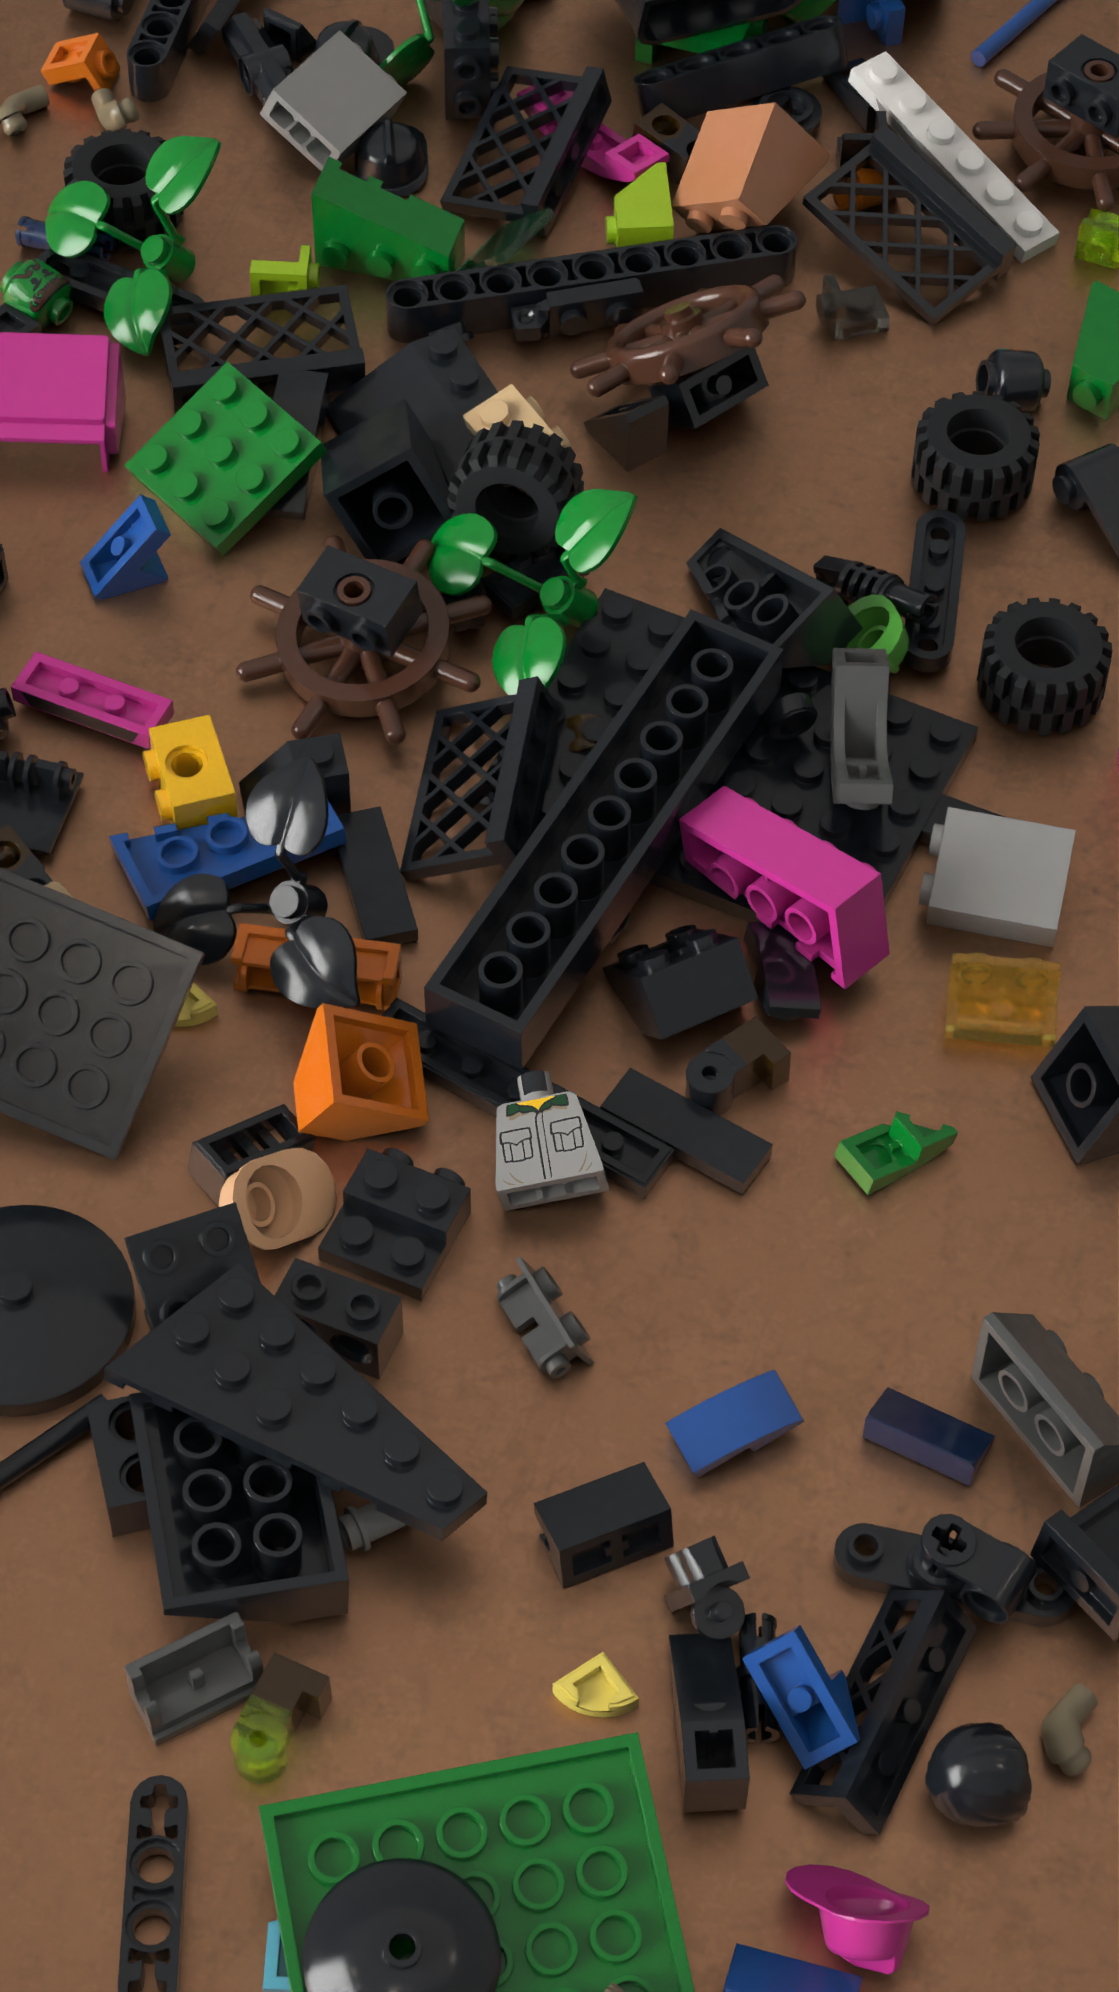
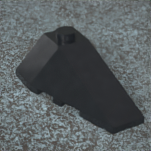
M719 528L686 562L703 593L715 609L719 620L724 624L784 649L782 668L829 665L833 658V648H846L848 643L863 629L834 588L722 528Z

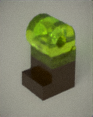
M275 1652L272 1654L241 1711L230 1737L235 1768L241 1777L248 1782L263 1784L270 1783L281 1776L286 1770L289 1760L287 1747L305 1714L307 1713L322 1719L332 1701L329 1676Z

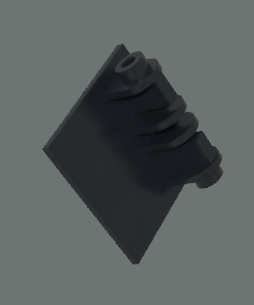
M0 751V829L9 824L31 852L50 856L84 778V773L76 772V769L69 768L68 763L65 761L51 762L38 759L37 755L32 754L25 761L22 752L15 751L9 757L8 752Z
M236 1202L124 1238L146 1307L144 1315L150 1331L238 1263L261 1283Z

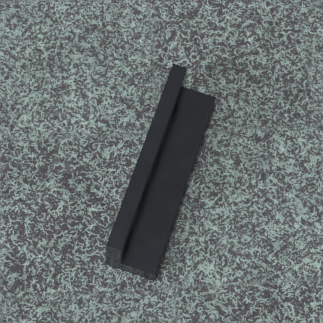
M889 1590L846 1677L855 1717L866 1709L868 1710L862 1724L857 1726L860 1740L805 1770L802 1767L789 1793L799 1805L837 1807L860 1833L880 1835L977 1630V1626L945 1590ZM903 1611H916L911 1622L895 1633L893 1632ZM892 1658L893 1660L887 1672L869 1684L874 1670ZM842 1761L832 1786L819 1785L824 1773Z

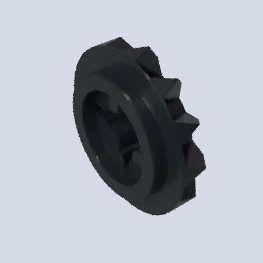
M789 86L754 97L751 105L776 102L786 113L788 109H791V115L789 116L809 135H812L814 128L820 127L822 117L821 104L814 95L801 88Z

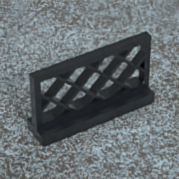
M507 66L440 200L443 210L527 224L530 235L547 237L611 105L612 98L604 69L587 66L582 76ZM515 83L530 85L534 88V90L513 100L510 96ZM563 90L574 92L571 98L556 105H553L549 99L550 96ZM540 101L544 103L547 108L546 110L527 119H524L520 112ZM514 115L518 122L517 124L495 133L493 127L496 122ZM555 121L557 124L556 130L537 140L532 131ZM523 135L527 136L530 143L513 152L508 153L503 146ZM497 148L502 157L481 167L477 165L476 161L479 156ZM538 154L541 159L539 165L521 174L516 165ZM509 168L514 177L491 188L486 179ZM479 182L485 190L471 198L459 197L462 190ZM519 189H522L524 192L519 206L502 204L499 201L500 198Z
M886 124L872 134L868 146L803 197L802 205L932 327L992 277L997 281L1010 270L1017 246ZM869 163L882 175V184L856 183V172ZM828 194L849 195V211L830 210L821 200ZM855 195L881 196L882 213L855 212ZM888 197L907 198L914 204V215L888 213ZM855 224L881 225V242L863 241L855 234ZM888 225L914 227V243L888 242ZM921 227L939 228L947 235V245L921 244ZM888 254L914 255V272L895 271L888 265ZM921 256L947 257V274L921 273ZM954 258L973 259L982 269L974 276L954 275ZM921 285L947 286V298L934 308L920 295Z
M347 284L172 306L160 328L172 392L174 414L226 363L228 357L236 349L254 359L251 362L231 365L272 400L280 368L328 373L330 398L340 396L366 376L364 354L359 345ZM338 302L340 304L341 310L331 321L313 312L322 304ZM282 309L294 315L284 327L266 318L271 311ZM237 315L247 321L236 333L219 325V322L227 316ZM190 321L199 328L187 340L171 331L170 324ZM304 321L321 330L311 343L293 334ZM256 327L274 336L263 349L246 340ZM209 333L226 342L216 355L198 346ZM331 337H334L348 345L349 349L325 352L320 348ZM284 342L302 352L299 356L277 358L273 355ZM188 355L206 364L200 369L178 371V366Z
M538 676L519 680L516 694L436 711L400 872L406 881L499 864L506 871L537 828L561 711ZM512 714L511 720L497 733L491 729L504 715ZM472 723L452 742L448 740L451 726ZM483 734L490 738L471 757L463 753ZM503 749V759L489 773L482 769L489 760ZM456 758L460 760L463 764L441 782L439 780L440 773ZM474 774L481 778L461 798L454 793ZM494 789L496 791L494 801L478 814L473 807ZM447 798L451 800L454 804L432 823L430 821L431 813ZM466 814L473 819L452 839L445 834ZM487 831L485 839L486 848L464 851L482 832ZM438 839L445 844L431 858L421 860L422 854Z

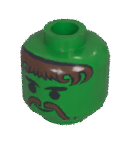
M38 258L28 260L25 263L18 261L7 271L1 282L0 290L4 293L3 304L7 303L40 323L41 330L47 328L52 323L57 326L61 325L72 311L73 302L70 300L72 293L71 282Z

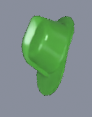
M872 594L858 599L848 608L863 629L848 643L846 648L886 649L890 666L889 673L896 674L900 670L899 664L903 661L909 647V636L900 614L894 604L884 595Z

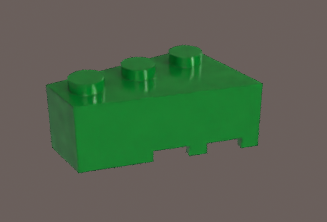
M328 157L311 193L315 263H320L321 266L393 281L459 270L465 256V219L411 194L408 200L382 189L383 181L370 175L367 181L341 170L342 162Z

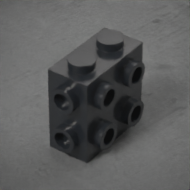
M443 0L445 120L481 119L499 84V72H490V70H498L499 36L490 37V35H498V8L489 7L488 0H480L466 7H459L452 0Z

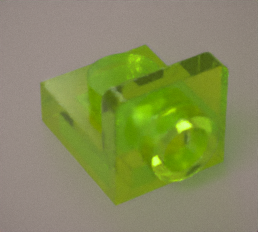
M1092 208L1088 218H1084L1080 224L1074 258L1119 269V215Z

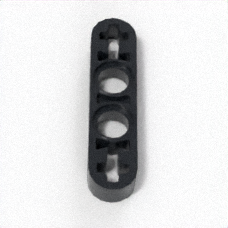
M158 1775L142 1781L133 1791L130 1802L118 1992H140L143 1990L145 1980L143 1963L155 1964V1979L158 1991L180 1992L190 1812L187 1793L180 1782L169 1776ZM167 1797L171 1807L165 1812V1836L154 1835L151 1809H148L155 1806L156 1798ZM161 1854L172 1859L175 1864L173 1873L163 1882H147L138 1873L140 1864L151 1855ZM156 1915L168 1920L171 1925L170 1933L159 1944L146 1945L138 1941L134 1936L137 1924L147 1916Z

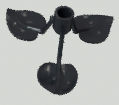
M301 757L266 775L251 791L246 806V821L251 835L260 844L276 845L275 856L292 877L291 881H285L276 886L270 896L269 903H235L229 905V887L224 879L211 874L188 876L176 883L162 899L155 916L153 931L204 952L205 956L201 963V966L220 961L232 948L236 939L237 928L231 915L241 913L273 915L279 922L291 925L285 930V936L289 941L280 945L273 952L270 960L271 975L279 991L293 1002L317 1009L322 1003L351 1008L360 1004L357 985V955L352 936L341 922L334 918L325 917L328 902L324 892L316 886L306 884L307 874L300 872L287 855V851L300 856L313 853L321 844L328 826L329 814L326 786L321 771L313 758Z

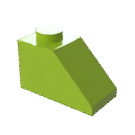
M666 162L654 164L614 196V216H605L606 244H615V248L672 240L674 238V221Z

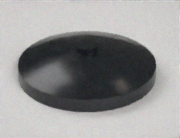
M15 1205L0 1208V1416H31L59 1409L73 1403L104 1381V1367L124 1353L131 1341L136 1321V1297L128 1263L120 1249L104 1231L88 1220L65 1210L40 1205Z

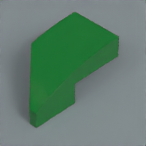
M896 1111L890 1125L882 1123L840 1141L834 1156L865 1193L869 1195L903 1178L932 1160L954 1143L958 1132L954 1127L942 1124L941 1129L938 1131L915 1125L910 1121L909 1114Z

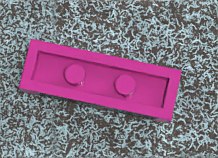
M36 651L11 686L13 701L149 750L151 745L148 728L168 724L174 715L173 700Z

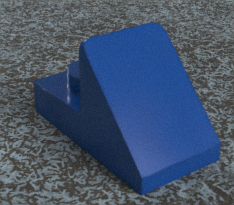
M901 0L838 1L837 16L841 18L842 25L867 20L870 29L876 30L885 47L902 43L906 8Z
M140 494L80 561L96 598L104 600L168 580V575L157 550L171 534L154 499Z
M801 1625L750 1651L742 1658L804 1770L860 1740L844 1672L841 1669L831 1675L827 1673Z

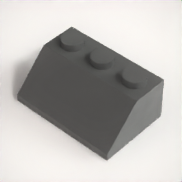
M992 1312L985 1316L982 1321L971 1373L973 1381L1078 1508L1119 1484V1416L1104 1399L1102 1389L1095 1378L1089 1373H1082L1068 1357L1066 1347L1061 1338L1054 1331L1046 1330L1033 1314Z

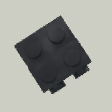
M368 1148L343 1190V1205L318 1247L319 1260L422 1301L471 1213V1188L466 1187L462 1177L450 1169L437 1168L434 1173H430L415 1167L413 1160L399 1149L386 1148L383 1153H379Z

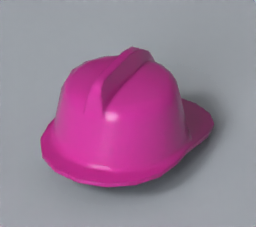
M809 1864L796 1866L786 1873L785 1884L790 1891L804 1901L819 1908L824 1941L827 1948L857 1967L884 1974L898 1971L901 1966L903 1953H905L908 1947L913 1921L921 1920L929 1915V1905L923 1900L897 1893L868 1877L847 1869L829 1865Z

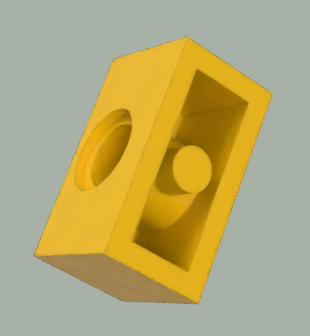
M210 714L148 728L151 749L142 753L149 782L158 780L161 789L155 790V798L161 820H171L172 824L176 823L177 830L208 824V816L228 813L229 816L238 818L236 793Z

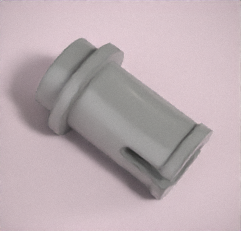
M373 1502L358 1509L349 1505L344 1508V1515L337 1518L341 1539L349 1551L359 1548L362 1552L370 1550L371 1542L407 1526V1524L377 1511L376 1504Z

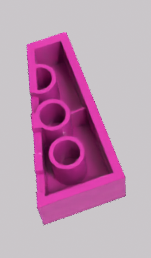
M726 786L721 787L679 819L685 860L734 900L743 894L747 898L750 907L756 913V918L767 927L772 929L777 924H780L799 940L796 942L795 949L810 962L818 956L835 969L831 972V979L842 988H848L890 954L881 873L876 871L870 864L856 860L838 850L832 843L825 840L822 841L797 827L791 820L779 817L760 806L753 799L744 797Z

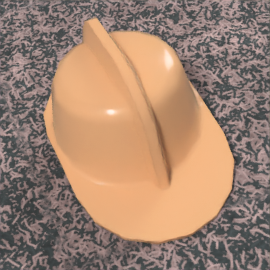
M304 1148L284 1149L251 1160L242 1166L239 1171L228 1177L220 1192L219 1207L236 1202L248 1243L260 1250L278 1249L309 1238L325 1228L333 1216L337 1200L335 1180L328 1165L316 1153Z

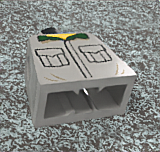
M535 1070L520 1075L517 1078L521 1101L502 1104L497 1107L495 1185L503 1210L508 1211L610 1191L601 1158L576 1093L566 1091L554 1094L551 1075L547 1071Z

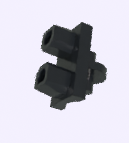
M715 1535L664 1558L677 1587V1590L664 1595L670 1611L673 1612L691 1605L690 1616L692 1624L698 1633L707 1639L721 1640L737 1633L744 1623L745 1608L737 1592L729 1587L750 1579L744 1562L741 1561L728 1567Z

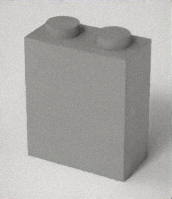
M339 30L272 90L260 115L322 172L328 157L343 163L360 147L361 139L370 128L376 124L383 123L385 118L391 119L407 92L398 85L397 81L390 74L384 72L370 59L358 44L352 42Z
M948 807L945 824L934 823L928 855L938 856L935 874L924 872L919 904L928 906L926 924L1054 947L1076 830Z

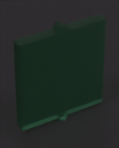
M548 208L534 214H527L523 218L504 224L456 271L500 265L508 262L555 216L554 213Z

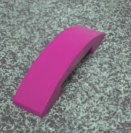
M533 86L518 92L517 97L534 90ZM563 90L550 96L549 99L553 105H556L571 98L574 92ZM540 101L523 110L528 117H531L547 108ZM552 121L538 129L546 136L556 130L557 124L555 121ZM601 123L581 166L610 180L631 182L654 164L667 163L670 159L668 152L641 134H637L627 140Z

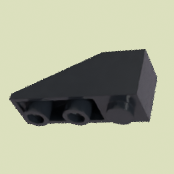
M700 1633L669 1635L683 1812L746 1809L750 1774L745 1721L731 1637L712 1640L707 1639Z

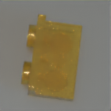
M984 953L952 954L947 981L944 1038L1053 1048L1057 1037L1058 989L1062 975V964L1032 957L1019 959L989 956Z

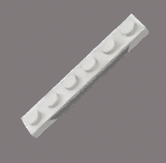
M886 51L851 69L848 82L876 111H886L887 123L895 132L1017 245L1014 257L1020 263L1056 245L1060 232Z

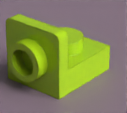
M301 245L299 262L251 260V296L320 288V263H312L311 245Z

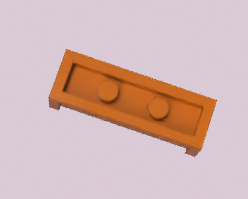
M246 923L239 924L231 955V964L237 965L233 983L234 990L248 992L250 988L281 993L273 981L270 960L273 952L280 945L289 941L285 936L286 929ZM352 938L357 955V985L360 1003L376 1005L378 1010H382L384 1007V1010H386L395 998H398L402 980L401 944Z

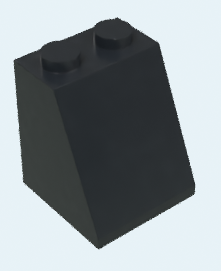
M406 399L323 444L327 450L321 457L323 496L365 559L398 562L409 556L420 540L428 539L432 541L437 530L452 518L454 510L448 508L447 501L450 491L448 490L431 439Z
M1084 1006L1030 1076L1077 1164H1086L1119 1153V1006Z

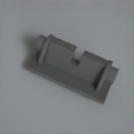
M520 1256L515 1260L523 1273L518 1277L514 1274L503 1277L496 1285L499 1291L496 1299L517 1331H523L535 1321L538 1323L539 1326L521 1339L537 1363L539 1370L542 1373H549L551 1378L555 1379L565 1375L571 1369L569 1361L576 1356H579L589 1366L594 1364V1361L583 1345L590 1340L586 1329L572 1311L564 1315L556 1302V1299L561 1297L563 1293L554 1278L545 1267L535 1271Z

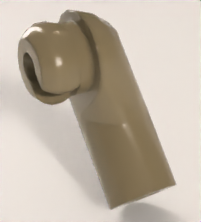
M41 84L9 96L0 107V124H2L6 135L14 136L23 132L27 127V121L23 116L49 106L47 92Z
M108 88L98 89L92 94V103L100 123L106 130L118 132L121 129L127 128L126 124L136 122L139 119V113L132 98L126 97L116 102L113 92Z
M1078 1683L1073 1684L1047 1714L1041 1725V1735L1049 1760L1052 1764L1059 1765L1061 1771L1069 1776H1076L1082 1773L1091 1763V1752L1084 1746L1085 1740L1080 1725L1098 1705L1095 1695L1088 1688Z

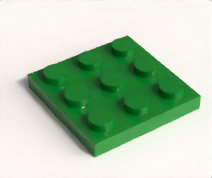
M227 361L124 466L138 481L217 552L224 556L310 470L327 450L321 441Z

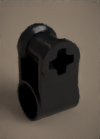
M940 1514L928 1521L924 1526L920 1542L916 1545L912 1556L913 1570L918 1579L924 1584L937 1590H945L952 1599L965 1605L975 1615L996 1624H1005L1010 1620L1036 1573L1034 1561L1018 1547L992 1537L971 1525L962 1517L953 1514ZM952 1531L957 1533L955 1539L949 1537ZM941 1547L950 1551L947 1556L938 1552ZM933 1564L938 1566L936 1572L931 1570Z

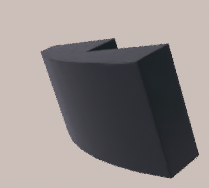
M748 921L743 940L757 966L753 984L767 1016H774L786 1021L797 1018L819 1019L821 1004L813 961L810 962L795 949L796 942L799 940L780 924L770 929L762 922Z

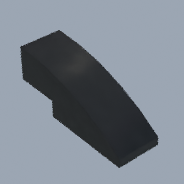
M280 368L273 401L321 441V434L330 402L328 373ZM319 460L264 516L305 520Z

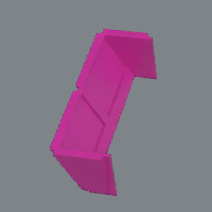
M0 332V441L100 445L103 472H108L110 454H119L126 404L120 343H110L107 335Z

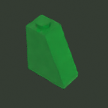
M1096 280L1090 288L1072 364L1066 399L1107 420L1119 408V292Z

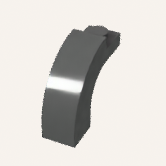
M833 648L830 762L834 804H847L849 807L859 810L874 809L879 804H892L893 781L887 753V701L890 666L886 649Z

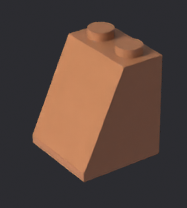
M776 102L707 111L672 202V209L686 220L685 223L690 229L704 234L716 230H740L746 227L768 225L827 164L831 154Z

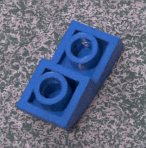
M771 1370L703 1401L665 1424L692 1473L699 1478L744 1450L750 1448L756 1451L805 1421L777 1371Z

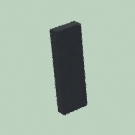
M381 806L337 815L345 829L347 843L335 848L362 939L396 944L418 941V928Z
M629 1068L600 1106L601 1109L675 1148V1158L741 1194L746 1191L772 1155V1143L632 1068Z

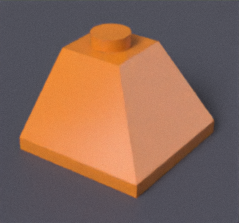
M322 1003L316 1010L293 1082L298 1132L350 1141L421 1127L428 1123L429 1116L417 1023Z

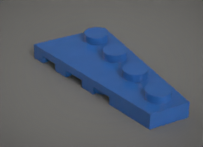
M329 801L328 826L321 844L313 853L306 856L295 855L287 851V855L293 863L347 843L345 829ZM228 813L208 816V824L177 830L176 823L154 827V835L129 839L128 832L109 836L112 849L150 921L155 919L157 909L167 892L176 883L188 876L195 874L218 876L224 879L229 889L284 868L275 856L276 845L260 844L251 835L246 817L237 818L229 816Z

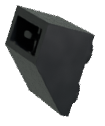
M694 924L681 926L665 934L666 942L651 948L647 944L627 948L617 954L619 961L603 967L606 979L641 1033L661 1040L758 999L739 938L717 933L716 929H698Z

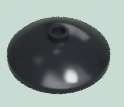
M395 1858L374 1862L355 1870L340 1880L325 1895L316 1908L308 1925L303 1947V1973L307 1992H496L501 1968V1948L497 1928L488 1907L479 1894L464 1879L447 1868L428 1861L411 1858ZM398 1939L409 1940L415 1947L412 1957L407 1960L395 1959L389 1951L394 1941Z

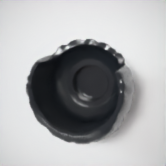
M985 1722L958 1726L950 1730L938 1742L928 1762L925 1784L929 1795L937 1809L953 1822L966 1826L988 1828L1016 1822L1026 1814L1032 1793L1027 1754L1020 1742L1003 1725Z

